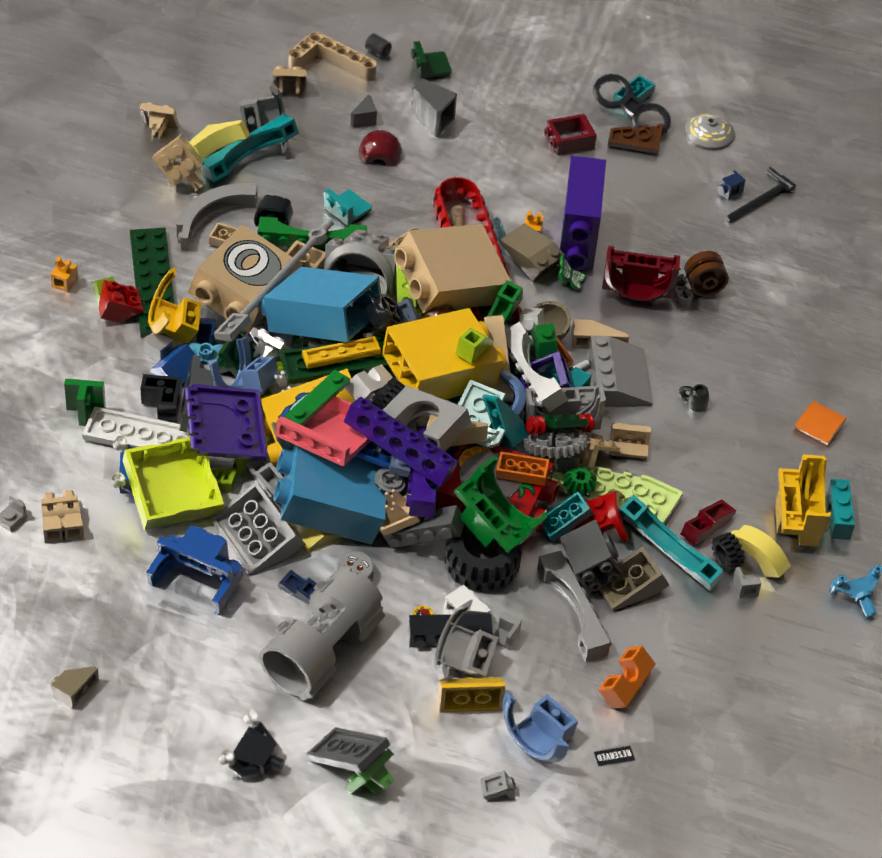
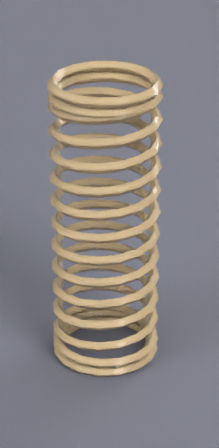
M462 206L452 207L451 227L465 225V209ZM453 209H461L462 211L454 213Z

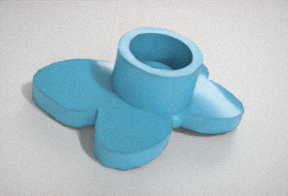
M191 343L189 345L197 356H201L200 361L202 363L207 362L208 365L210 360L214 362L219 358L217 354L223 346H212L209 343Z

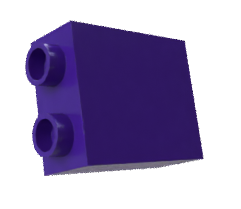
M571 156L560 250L565 255L572 269L583 268L593 270L602 212L606 169L605 159Z

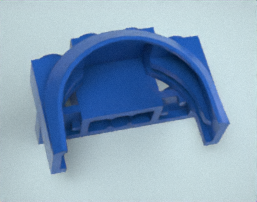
M190 525L183 538L170 535L167 539L160 536L157 541L158 555L146 571L148 584L154 587L168 571L181 565L190 566L211 576L214 573L218 574L222 584L212 599V603H215L216 611L214 613L220 615L243 577L242 565L236 560H229L227 540L220 535H213L201 527L197 528Z

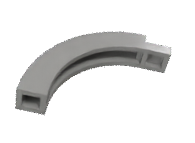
M236 183L220 186L192 200L184 208L176 224L181 251L189 250L193 232L207 217L231 208H255L258 197V183Z

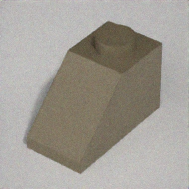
M92 666L64 670L51 683L52 697L73 709L99 681L98 668Z

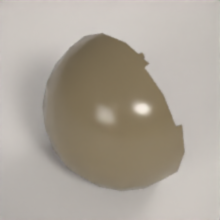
M555 301L538 303L534 308H543L544 324L554 323L556 336L560 341L563 340L570 330L571 316L569 310L563 304Z

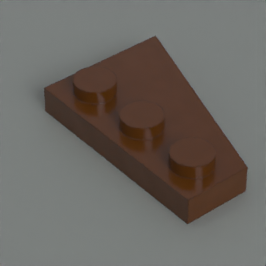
M663 123L651 127L642 125L640 128H632L631 126L611 128L608 146L658 154Z

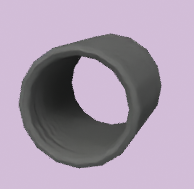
M373 33L367 38L365 48L375 55L385 58L389 55L392 44Z

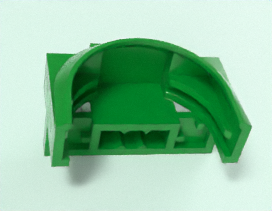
M493 456L478 467L467 481L455 489L454 493L467 507L459 518L479 541L487 547L496 540L508 553L526 541L547 518V514L544 512L539 517L532 518L520 512L509 502L497 484L494 469L499 459Z

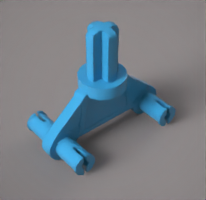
M875 565L874 568L869 570L867 576L846 581L847 577L841 574L832 581L830 592L832 594L841 592L854 598L857 603H860L865 616L868 618L873 617L877 614L871 597L873 596V589L881 576L882 566Z

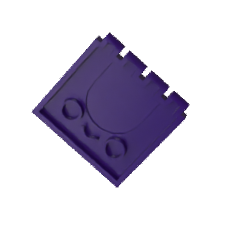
M193 384L191 387L185 388L186 402H188L186 407L189 419V435L191 436V451L198 452L199 456L261 461L267 459L260 390Z

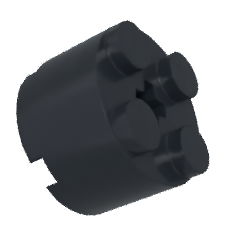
M265 195L260 201L254 216L255 226H259L260 216L278 218L279 222L289 226L293 216L291 201L276 195Z

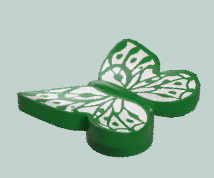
M564 254L560 256L561 269L558 273L559 280L564 285L570 283L573 289L578 290L581 288L580 282L584 280L586 275L577 270H572Z

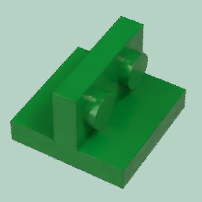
M65 378L66 409L78 411L79 426H86L94 406L106 409L104 381Z

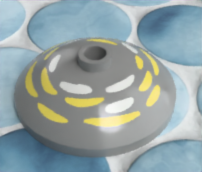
M714 114L694 116L687 121L684 129L687 140L694 146L705 150L724 149L733 142L735 136L733 126L726 119Z

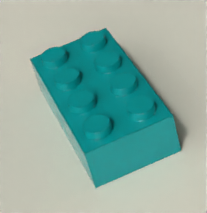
M638 75L629 82L632 94L641 101L654 93L655 83L641 75ZM624 87L614 93L613 102L619 101L625 96Z
M576 492L547 513V518L542 527L549 538L555 542L594 513L583 496Z

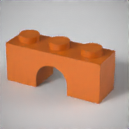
M643 646L627 648L618 661L623 668L624 675L608 676L598 689L611 709L625 708L630 705L631 699L641 689V685L650 676L651 670L656 665Z

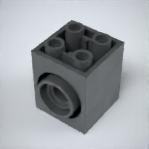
M596 519L560 537L573 571L588 593L597 591L602 586L615 582L624 576L617 559L619 554L608 532L602 530Z

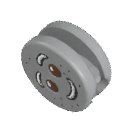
M351 551L343 554L338 559L336 569L349 567L352 568L351 572L359 576L362 573L371 581L373 580L374 563L367 554Z

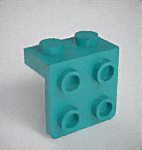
M331 189L324 191V208L346 225L372 210V206L352 190H346L340 195H337Z

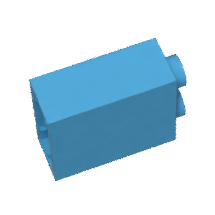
M300 267L263 297L261 312L263 316L267 317L269 332L348 342L371 322L366 313V306L372 302L368 295L371 294L375 299L381 295L379 276Z
M294 445L291 451L282 449L278 458L276 472L284 474V479L280 478L278 480L273 498L274 502L282 504L280 520L372 544L385 521V491H379V486L374 485L376 472L384 467L358 457H354L343 467L297 445Z

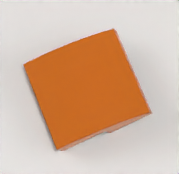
M813 401L804 411L794 428L828 446L835 434H838L847 418Z

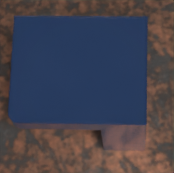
M200 318L196 343L215 345L216 319Z

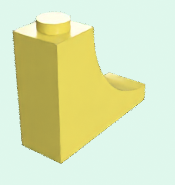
M243 120L212 124L205 127L189 143L199 156L205 159L216 150L232 142L248 138L250 133Z

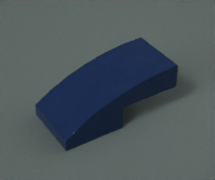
M290 570L279 582L278 587L291 596L309 603L310 595L315 591L314 586L317 583L309 577L305 580Z

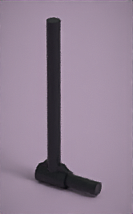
M769 167L766 172L777 180L778 185L725 216L726 222L729 223L782 190L793 192L796 184Z

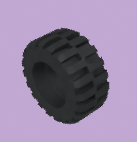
M465 524L461 537L446 539L444 556L446 569L456 582L459 581L460 585L470 587V590L476 591V589H481V592H487L488 589H492V591L497 590L499 586L504 587L509 584V581H513L516 573L519 572L522 544L507 553L495 540L487 548L496 551L499 555L494 558L482 559L468 552L472 548L485 546Z

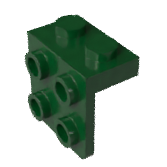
M420 41L413 42L411 58L414 60L415 69H417L420 78L451 74L452 70L445 52L424 53Z

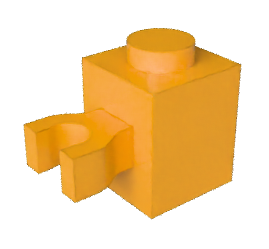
M528 210L525 224L542 233L544 217H541L542 212H538V216L531 214V210Z
M58 256L55 260L56 267L50 274L51 287L68 293L78 280L77 265L72 264L71 260L62 261V257Z

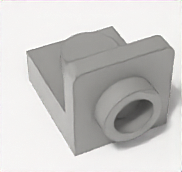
M10 496L8 498V506L0 513V526L12 532L27 518L23 501Z
M504 770L480 778L483 797L486 801L505 794L510 799L515 798V781Z

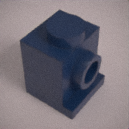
M733 170L731 175L721 179L717 190L729 200L743 193L746 180Z

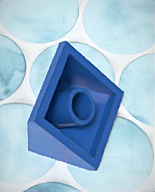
M188 344L176 346L154 365L150 372L161 376L181 377L183 386L193 355L196 354Z

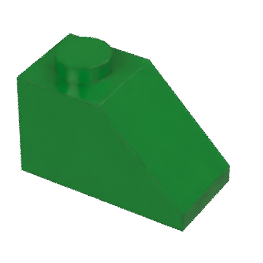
M554 323L535 325L531 335L538 360L557 352V336Z

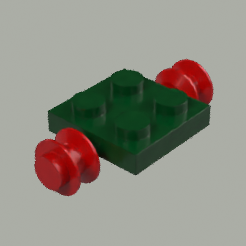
M589 413L584 415L542 414L537 417L530 416L525 427L532 436L544 434L547 427H575L576 430L589 433L593 430L595 421Z

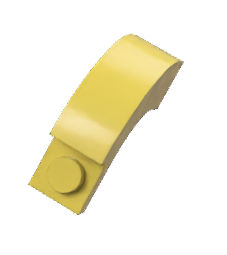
M744 525L739 530L731 531L735 538L739 539L738 543L742 545L741 550L749 553L758 562L764 577L779 578L791 567L780 546L763 531L748 525Z

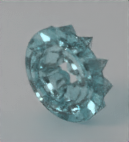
M498 217L493 218V229L498 240H500L507 233L501 220Z

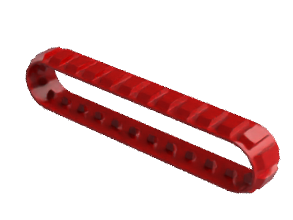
M452 177L443 181L435 190L433 202L438 227H451V220L444 205L445 202L460 200L471 205L475 211L478 223L483 224L510 278L504 256H502L501 247L497 243L496 233L493 231L492 221L489 219L488 209L485 207V200L476 184L463 177ZM519 305L511 316L514 320L513 325L520 321L522 309ZM479 307L470 308L477 321H483L479 313Z

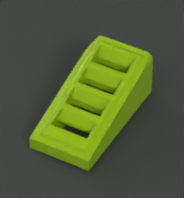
M211 468L219 490L232 493L237 480V470Z

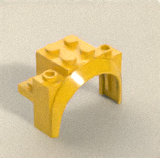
M803 454L799 470L779 468L778 471L779 490L775 501L777 533L798 535L799 545L819 547L822 535L830 527L831 512L826 513L825 506L827 462L825 456Z

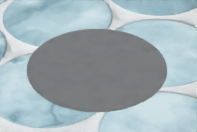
M488 451L469 457L460 469L461 483L463 484L477 468L494 456L499 459L500 453ZM497 462V464H496V466H495V469H494L495 478H496V469H497L498 462ZM496 478L497 484L505 497L515 493L522 484V482Z

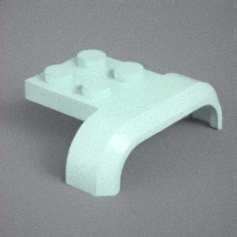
M470 379L458 405L468 409L471 421L489 423L487 441L476 444L486 448L499 446L505 430L499 427L497 430L491 429L492 425L482 396L484 394L492 395L504 401L506 394Z

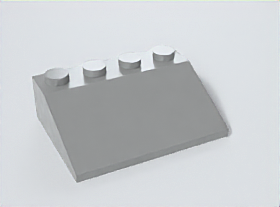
M591 336L588 352L591 361L593 386L603 385L606 398L605 406H652L644 349L610 336Z
M258 482L253 483L210 519L222 537L227 540V544L250 575L291 557L305 545L289 522L280 520L281 510Z

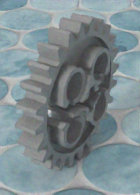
M547 427L542 435L536 434L532 436L527 432V437L524 438V448L526 451H529V454L534 453V456L541 455V458L549 456L550 459L553 456H556L557 459L560 456L567 458L568 455L574 456V453L580 454V451H585V448H587V435L582 430H576V428Z

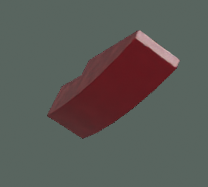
M721 499L699 510L697 517L685 522L680 535L693 545H697L721 528L737 510Z

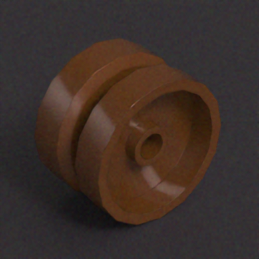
M699 252L690 257L685 263L684 271L692 292L698 296H712L719 293L728 284V273L721 256L717 252Z

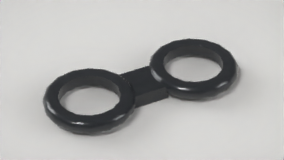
M607 74L597 79L593 85V95L598 104L607 109H623L632 116L631 123L633 128L641 127L638 118L643 112L649 110L660 113L664 119L661 137L671 127L669 112L659 104H644L632 94L631 85L626 78L617 74ZM606 82H617L624 87L625 96L619 101H608L601 96L600 87Z

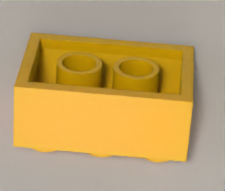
M468 677L465 679L447 678L439 680V712L502 710L506 688L505 681L502 677Z

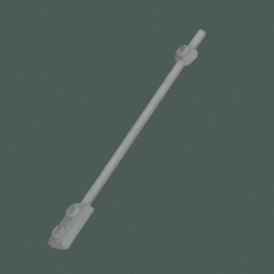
M329 219L321 228L314 229L308 233L309 241L240 314L232 313L214 332L215 340H224L226 342L234 340L250 322L249 314L260 304L263 297L275 288L314 245H321L327 240L326 232L333 226L332 220Z

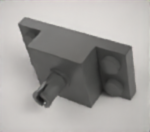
M193 355L186 377L179 431L187 432L189 427L186 407L188 402H186L185 388L191 387L193 384L213 386L214 383L211 370L203 369V365L200 364L201 356Z

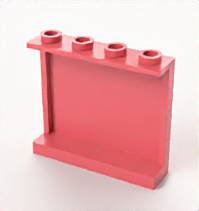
M337 396L304 426L282 416L277 420L275 436L343 467L371 441L344 423L352 403Z

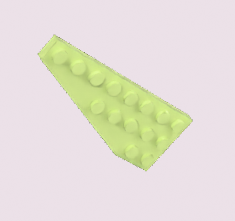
M527 454V455L532 456V457L541 458V456H534V455H531V454ZM581 464V466H579V467H580V468H585V467H587V466H584V465ZM553 467L552 480L560 482L559 490L567 494L563 483L564 475L569 470L557 471ZM587 467V471L593 470L597 482L594 492H591L589 497L584 495L583 498L586 502L617 490L625 496V498L619 499L620 509L632 495H635L665 524L683 497V491L650 476L642 475L637 477L632 476L629 472L621 474L615 473L608 468Z

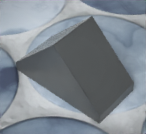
M367 95L351 112V127L377 123V110L371 95Z

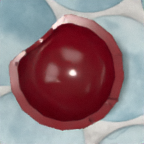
M376 130L366 135L358 149L359 156L365 163H372L376 159H381L386 165L395 166L402 158L401 143L396 136L385 130Z

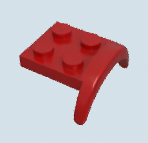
M616 490L587 501L594 514L576 526L575 529L596 519L604 532L615 528L620 538L624 542H628L629 536L623 525L619 509V499L625 498L624 494Z

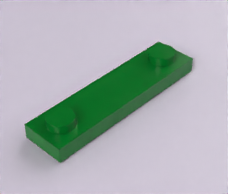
M334 370L284 415V418L304 426L350 384V378Z

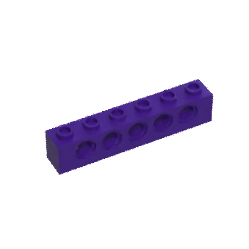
M359 397L350 405L344 423L439 487L443 486L451 478L458 463L451 455L445 453L363 397Z

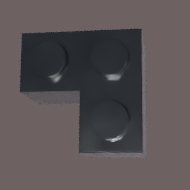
M143 374L140 387L141 404L157 405V418L159 420L177 421L182 395L181 377Z

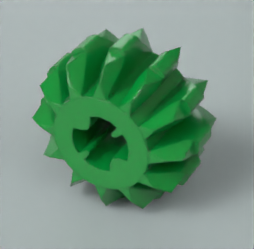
M578 465L576 469L571 467L569 472H566L563 486L567 494L573 493L574 495L576 492H579L583 497L584 495L589 497L591 492H594L596 489L597 478L593 470L587 471V467L580 468Z

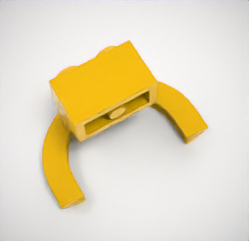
M174 267L164 276L154 294L149 309L148 323L153 334L163 333L188 344L199 330L201 304L186 297L178 306L162 299L165 290L176 275V267Z

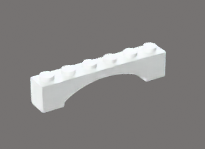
M520 321L505 331L507 350H511L508 354L514 362L517 361L515 365L519 372H524L522 377L527 385L531 383L529 388H533L534 396L538 395L535 399L540 407L545 406L548 412H551L568 401L567 396L554 377L551 379L545 378L532 369L530 347L534 343Z

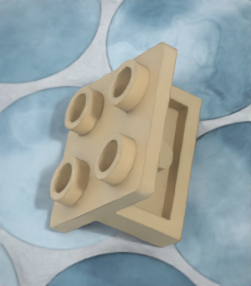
M613 423L611 425L610 441L615 442V446L621 449L620 452L609 451V454L647 459L651 427Z

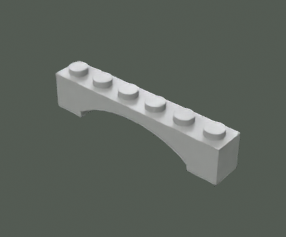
M561 550L539 556L537 570L544 583H550L559 589L570 600L579 616L582 633L579 634L577 646L585 661L608 655L612 644L611 638L603 630L602 621L595 615L594 606L588 602L585 589L580 587L578 578L570 568L568 558L564 557Z

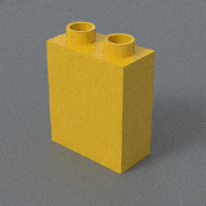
M470 308L393 325L386 329L382 355L397 380L405 386L417 388L422 392L432 394L443 400L462 396L470 379L490 388L497 387L500 371L506 366L503 350L500 347L495 348L493 344L472 364L456 355L459 337L469 328L489 338L486 324L483 321H477Z

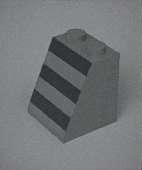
M422 78L412 88V114L438 138L455 120L457 93Z

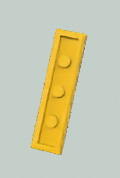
M375 336L302 350V357L307 369L381 354V349Z

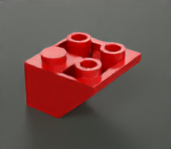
M103 281L98 306L101 319L119 323L143 312L137 288L130 285L125 286L115 281Z

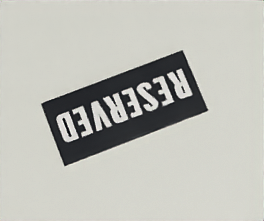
M631 746L594 752L598 766L635 760Z

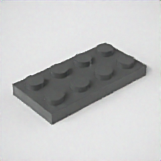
M335 727L306 755L313 762L362 772L368 769L377 757L383 755L391 744L386 737Z

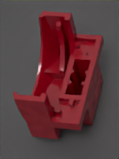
M608 246L602 289L614 291L619 294V297L636 301L655 302L659 298L674 299L680 255H674V258L619 251L614 250V246Z

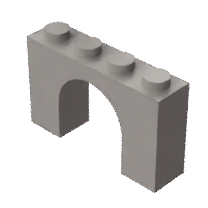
M405 386L383 409L388 415L405 426L419 416H437V419L423 434L427 441L433 443L444 452L471 424L469 411L464 406H459L409 386Z

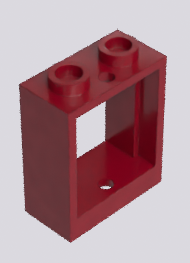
M585 113L547 120L546 128H544L545 137L549 139L550 146L557 155L595 148L597 135ZM578 129L581 135L561 139L558 133Z

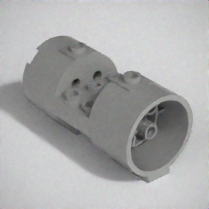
M340 567L325 582L322 580L314 586L315 591L310 595L311 598L309 600L313 617L307 623L296 619L288 622L285 620L280 623L276 628L278 631L272 636V640L259 654L261 666L267 676L282 690L298 696L301 700L314 697L338 670L334 666L336 657L332 647L339 639L347 641L351 646L361 643L386 616L382 612L384 607L381 606L383 597L376 585L364 574L361 573L359 576L351 572L352 568Z

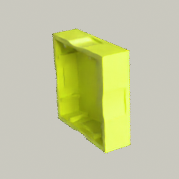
M190 437L176 439L165 444H152L125 450L122 461L144 531L215 516L223 509L224 502L216 478L210 468L209 456H199L198 452L191 451Z

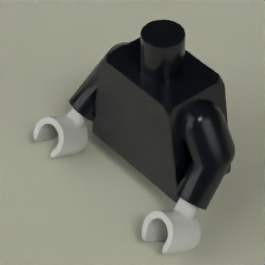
M251 709L249 714L252 716V719L247 714L243 717V721L253 726L248 727L234 751L225 749L221 752L224 756L219 758V763L221 765L229 764V768L241 778L256 776L262 778L266 775L269 768L280 772L285 760L277 757L276 741L263 723L257 721L259 718L258 711Z

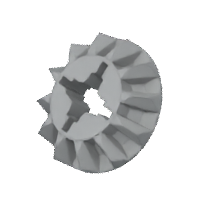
M387 468L378 470L374 476V485L379 486V491L384 490L392 494V490L396 489L401 493L405 487L404 477L390 473Z

